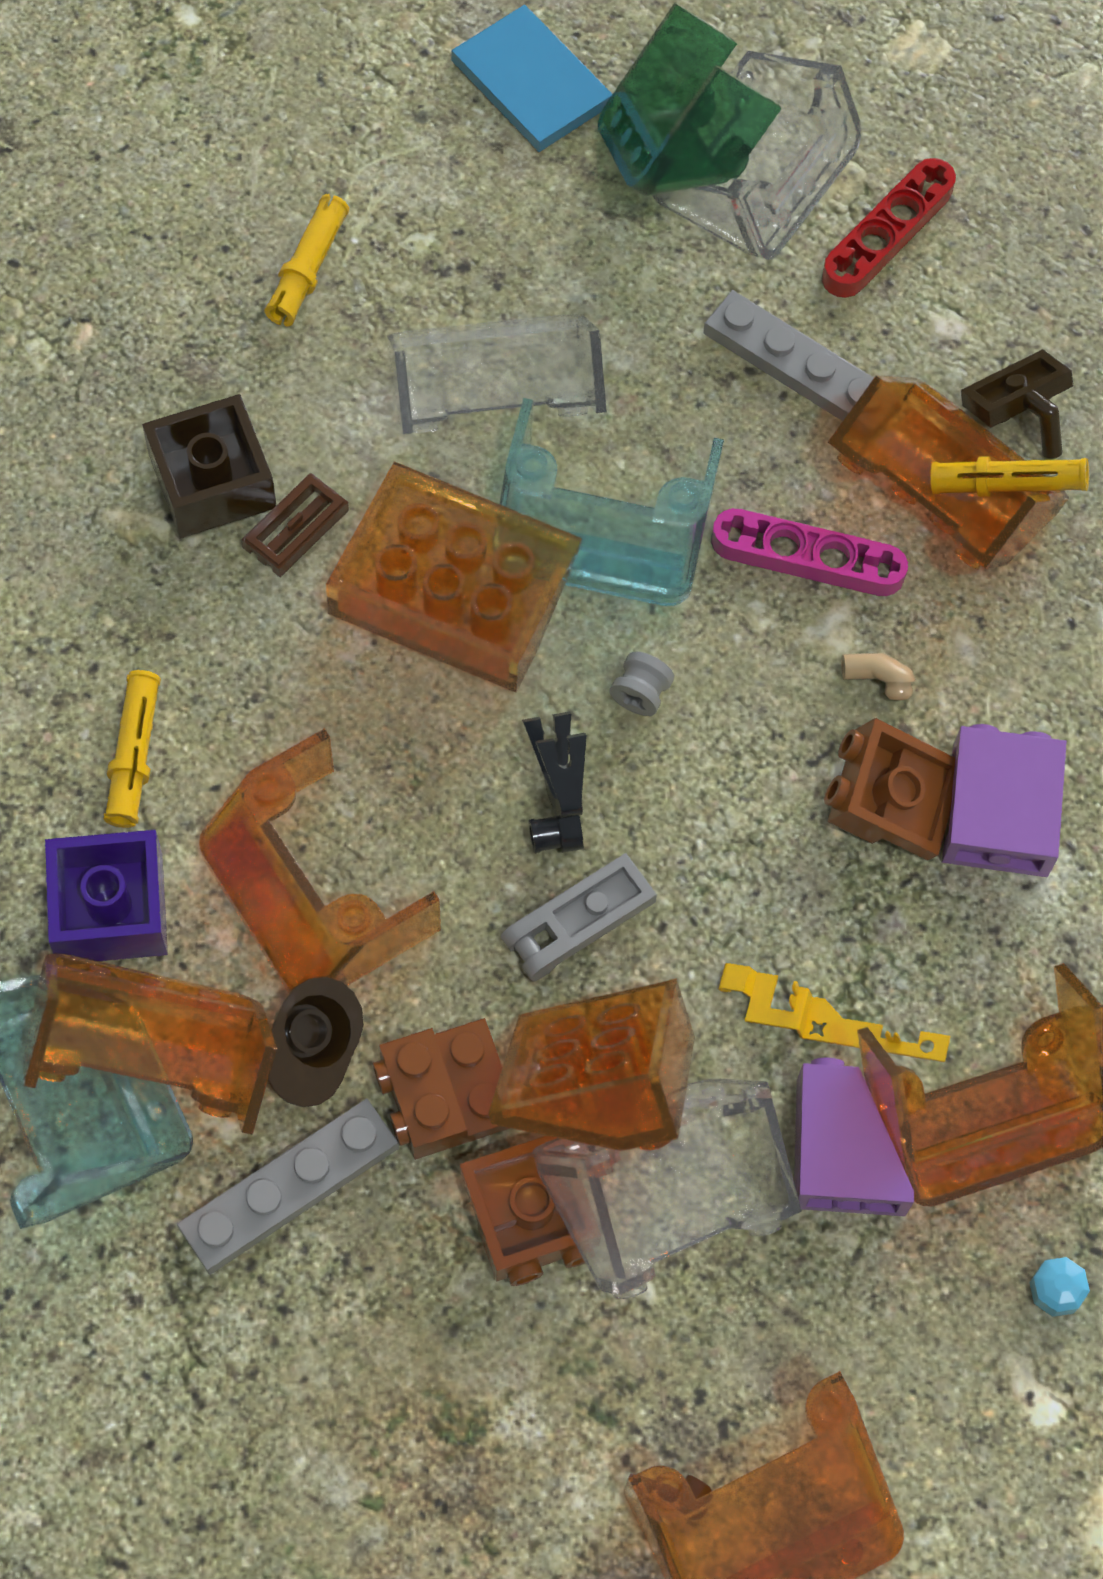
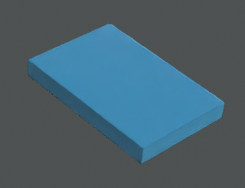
M525 4L451 50V61L538 152L612 106L613 94Z

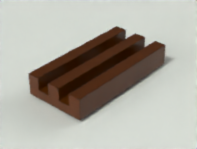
M309 473L241 539L242 547L250 554L254 552L257 555L258 561L265 566L269 564L273 572L281 578L349 511L348 501L315 475ZM314 491L319 494L302 512H298L267 546L262 543ZM329 503H331L292 543H290L279 555H277L304 527H306Z

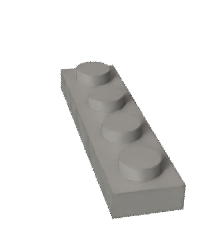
M734 290L729 293L705 322L703 334L865 436L893 402L896 391Z
M365 1099L177 1223V1226L207 1273L211 1275L398 1150L399 1143L370 1101Z

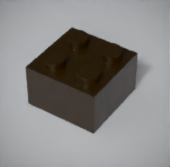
M240 394L142 424L148 454L180 539L272 510L276 506L273 477Z

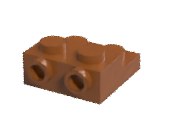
M877 718L872 719L855 730H850L843 738L838 751L839 758L845 760L841 776H836L831 781L825 793L824 803L832 807L827 822L872 844L884 839L925 860L938 856L951 812L955 757Z
M485 1018L434 1034L433 1028L379 1045L381 1060L372 1063L382 1095L390 1092L393 1094L398 1109L397 1112L390 1114L393 1130L399 1146L409 1143L415 1160L521 1125L517 1106Z
M568 1129L460 1164V1172L478 1222V1230L496 1282L509 1278L511 1286L524 1285L543 1276L541 1267L563 1259L565 1267L572 1268L590 1262L598 1256L595 1248L604 1245L606 1233Z

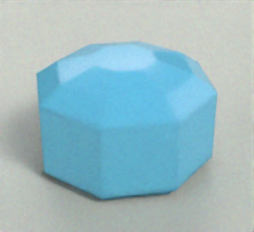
M1067 1257L1045 1260L1029 1282L1034 1304L1052 1317L1074 1314L1090 1292L1085 1269Z

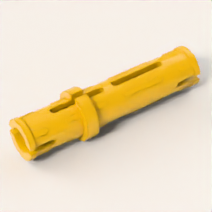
M330 194L322 195L291 260L284 263L278 273V277H281L279 284L264 309L266 316L278 325H281L285 315L287 316L283 322L286 327L293 325L306 295L312 294L318 284L316 275L340 226L349 213L348 204L336 195L333 196L329 206Z
M989 456L978 457L977 462H932L931 490L933 494L977 492L978 497H990L991 492L1088 491L1089 462L1088 458L1078 460L991 461ZM1058 474L1052 477H1016L1017 475ZM993 475H1003L1002 478H964V479H962L964 476H993Z
M133 670L129 672V675L127 674V687L115 759L109 762L107 776L111 783L106 813H104L103 819L106 823L115 827L131 828L138 824L142 787L148 783L151 769L146 765L161 678L157 674L146 670Z

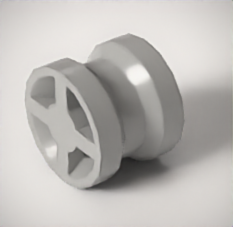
M631 652L624 661L623 667L625 672L623 676L613 681L610 687V694L625 709L635 714L652 716L656 714L660 707L661 700L659 696L661 692L669 689L673 683L674 674L658 658L643 652Z

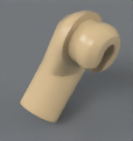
M884 653L842 655L841 670L843 680L878 679L886 682L885 695L890 700H907L912 696L913 688L911 682L915 681L912 669Z

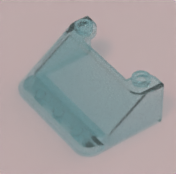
M92 966L0 981V1083L39 1174L30 1175L22 1179L12 1191L10 1199L11 1208L20 1229L49 1222L180 1163L191 1152L193 1136L127 987L115 972L105 967Z

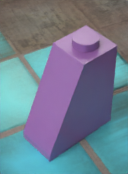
M817 1058L812 1060L811 1064L803 1063L797 1078L794 1209L906 1216L914 1203V1190L860 1068L845 1066L844 1061L836 1058Z

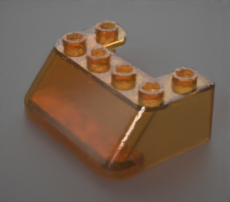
M876 375L828 441L830 445L840 452L837 459L846 468L858 475H862L865 470L873 474L883 473L894 482L891 489L900 498L912 505L919 502L931 511L930 521L940 530L952 536V540L957 545L954 550L956 556L977 570L981 566L985 569L1006 566L1059 513L1069 500V496L1064 490L991 492L990 497H978L977 492L933 494L930 477L932 462H977L978 457L989 456L991 461L1026 460L936 389L922 380L913 377ZM1036 474V475H1017L1016 477H1047V476H1045L1044 474ZM993 475V476H964L962 479H964V478H1002L1003 475Z

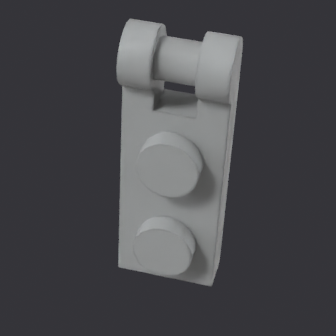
M627 853L509 926L502 933L501 939L510 951H517L524 960L523 970L531 981H537L549 974L567 958L656 903L657 894ZM546 929L554 942L541 949L534 937Z

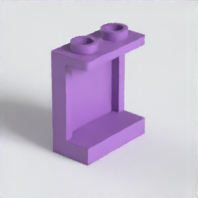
M976 724L970 727L961 726L952 750V756L955 757L950 824L949 832L943 844L942 863L1048 877L1059 856L1067 741L1052 739L1048 734L1036 731L1023 734L1001 732L996 727L987 724Z

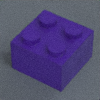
M156 830L45 839L48 939L58 965L168 955L163 854Z

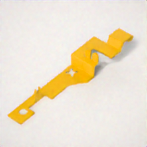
M725 963L718 990L722 992L738 991L750 998L745 1022L797 1030L799 1037L807 1040L945 1062L951 1038L949 1035L920 1031L918 1044L901 1041L899 1034L894 1032L892 1037L891 1033L886 1031V1038H881L883 1025L842 1018L825 998L813 997L810 989L800 987L797 981L793 982L792 991L794 994H790L789 1005L794 1011L771 1008L778 975L756 972L750 966ZM812 1022L818 1025L826 1024L822 1029L823 1037L818 1033L810 1035L814 1029ZM924 1041H931L934 1044L931 1052L925 1053L920 1049Z

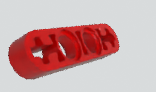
M938 158L924 159L918 163L828 254L822 272L824 288L830 294L837 297L847 298L858 294L949 201L956 182L954 168L948 162ZM936 179L941 182V185L939 183L932 184L926 191L925 197L921 195L925 181L931 183ZM897 205H907L916 212L917 216L910 220H901L892 213L891 209ZM871 234L878 235L886 241L887 246L881 250H871L863 244L861 239ZM853 258L857 260L853 275L846 273L841 277L836 274L837 270L840 272L846 271L852 264Z

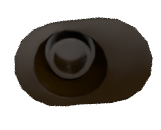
M329 977L309 978L293 988L284 1000L281 1008L275 1014L272 1029L265 1045L263 1064L265 1076L273 1091L287 1103L299 1107L320 1105L335 1094L343 1081L364 1026L362 1007L355 993L343 982Z

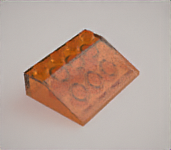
M394 461L326 583L328 614L516 693L542 642L582 545V538Z
M677 978L520 1014L488 1112L491 1124L618 1151L634 1148L651 1151L666 1146L672 1140L679 1139L695 1036Z

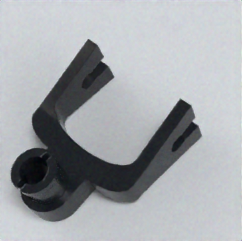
M570 711L552 714L555 740L554 738L544 740L545 733L540 717L522 720L543 773L547 794L553 809V817L537 820L529 819L528 821L531 843L535 854L560 848L561 853L582 850L584 848L580 815L583 814L582 790L587 735L586 733L570 735Z

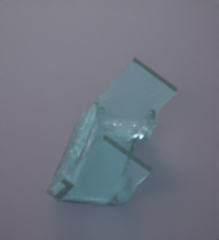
M523 398L506 462L493 539V556L497 565L511 574L661 606H675L684 602L691 594L717 483L724 439L714 438L704 481L686 477L672 479L661 487L655 508L554 487L557 478L556 460L546 449L531 445L533 400Z

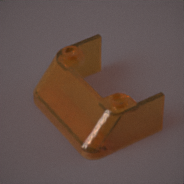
M325 728L252 769L204 827L199 839V846L205 864L289 994L295 986L309 978L329 977L341 981L348 986L441 931L440 899L434 891L387 919L378 905L371 898L362 894H347L325 906L270 823L291 809L297 792L334 772L331 739Z
M52 953L45 956L39 977L23 1056L24 1086L36 1088L38 1078L52 1082H62L66 1076L78 1074L80 1067L83 1066L189 1089L190 1096L199 1102V1110L220 1118H228L232 1113H236L241 1132L253 1135L277 1046L264 1007L253 998L226 990L85 958Z
M1064 963L1054 966L1059 1012L1038 1019L1025 1031L1021 1041L1023 1062L926 1094L924 1093L923 1083L918 1075L908 1067L896 1066L868 1027L857 1030L866 1084L913 1187L914 1202L928 1207L936 1206L1091 1154L1103 1148V1005Z

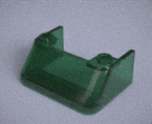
M674 2L604 106L598 120V131L626 184L644 196L726 183L730 179H737L744 172L748 164L749 154L782 109L779 104L721 68L737 45L736 41L676 2Z

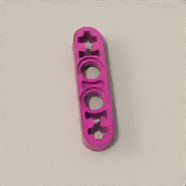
M732 508L725 510L717 516L713 524L711 544L718 555L727 560L876 596H889L901 589L908 571V561L905 554L899 548L890 544L743 509ZM732 527L741 529V536L738 542L728 540ZM758 532L764 533L761 549L754 547ZM788 537L797 544L798 551L790 556H781L772 550L770 543L775 538ZM827 549H837L846 555L848 563L840 568H831L822 562L820 554ZM858 556L864 557L860 573L854 572ZM880 563L890 565V573L887 578L878 576Z

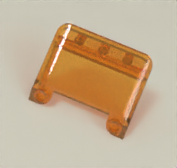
M840 1371L818 1382L807 1396L805 1414L816 1439L696 1499L684 1476L671 1467L653 1466L628 1478L623 1492L665 1579H857L889 1562L899 1553L904 1541L903 1525L855 1398Z

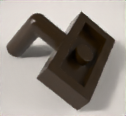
M1042 349L962 389V406L990 428L1006 422L1026 410L1031 411L1039 418L1043 456L1049 459L1057 458L1063 453L1059 409L1049 399L1073 387L1072 370Z

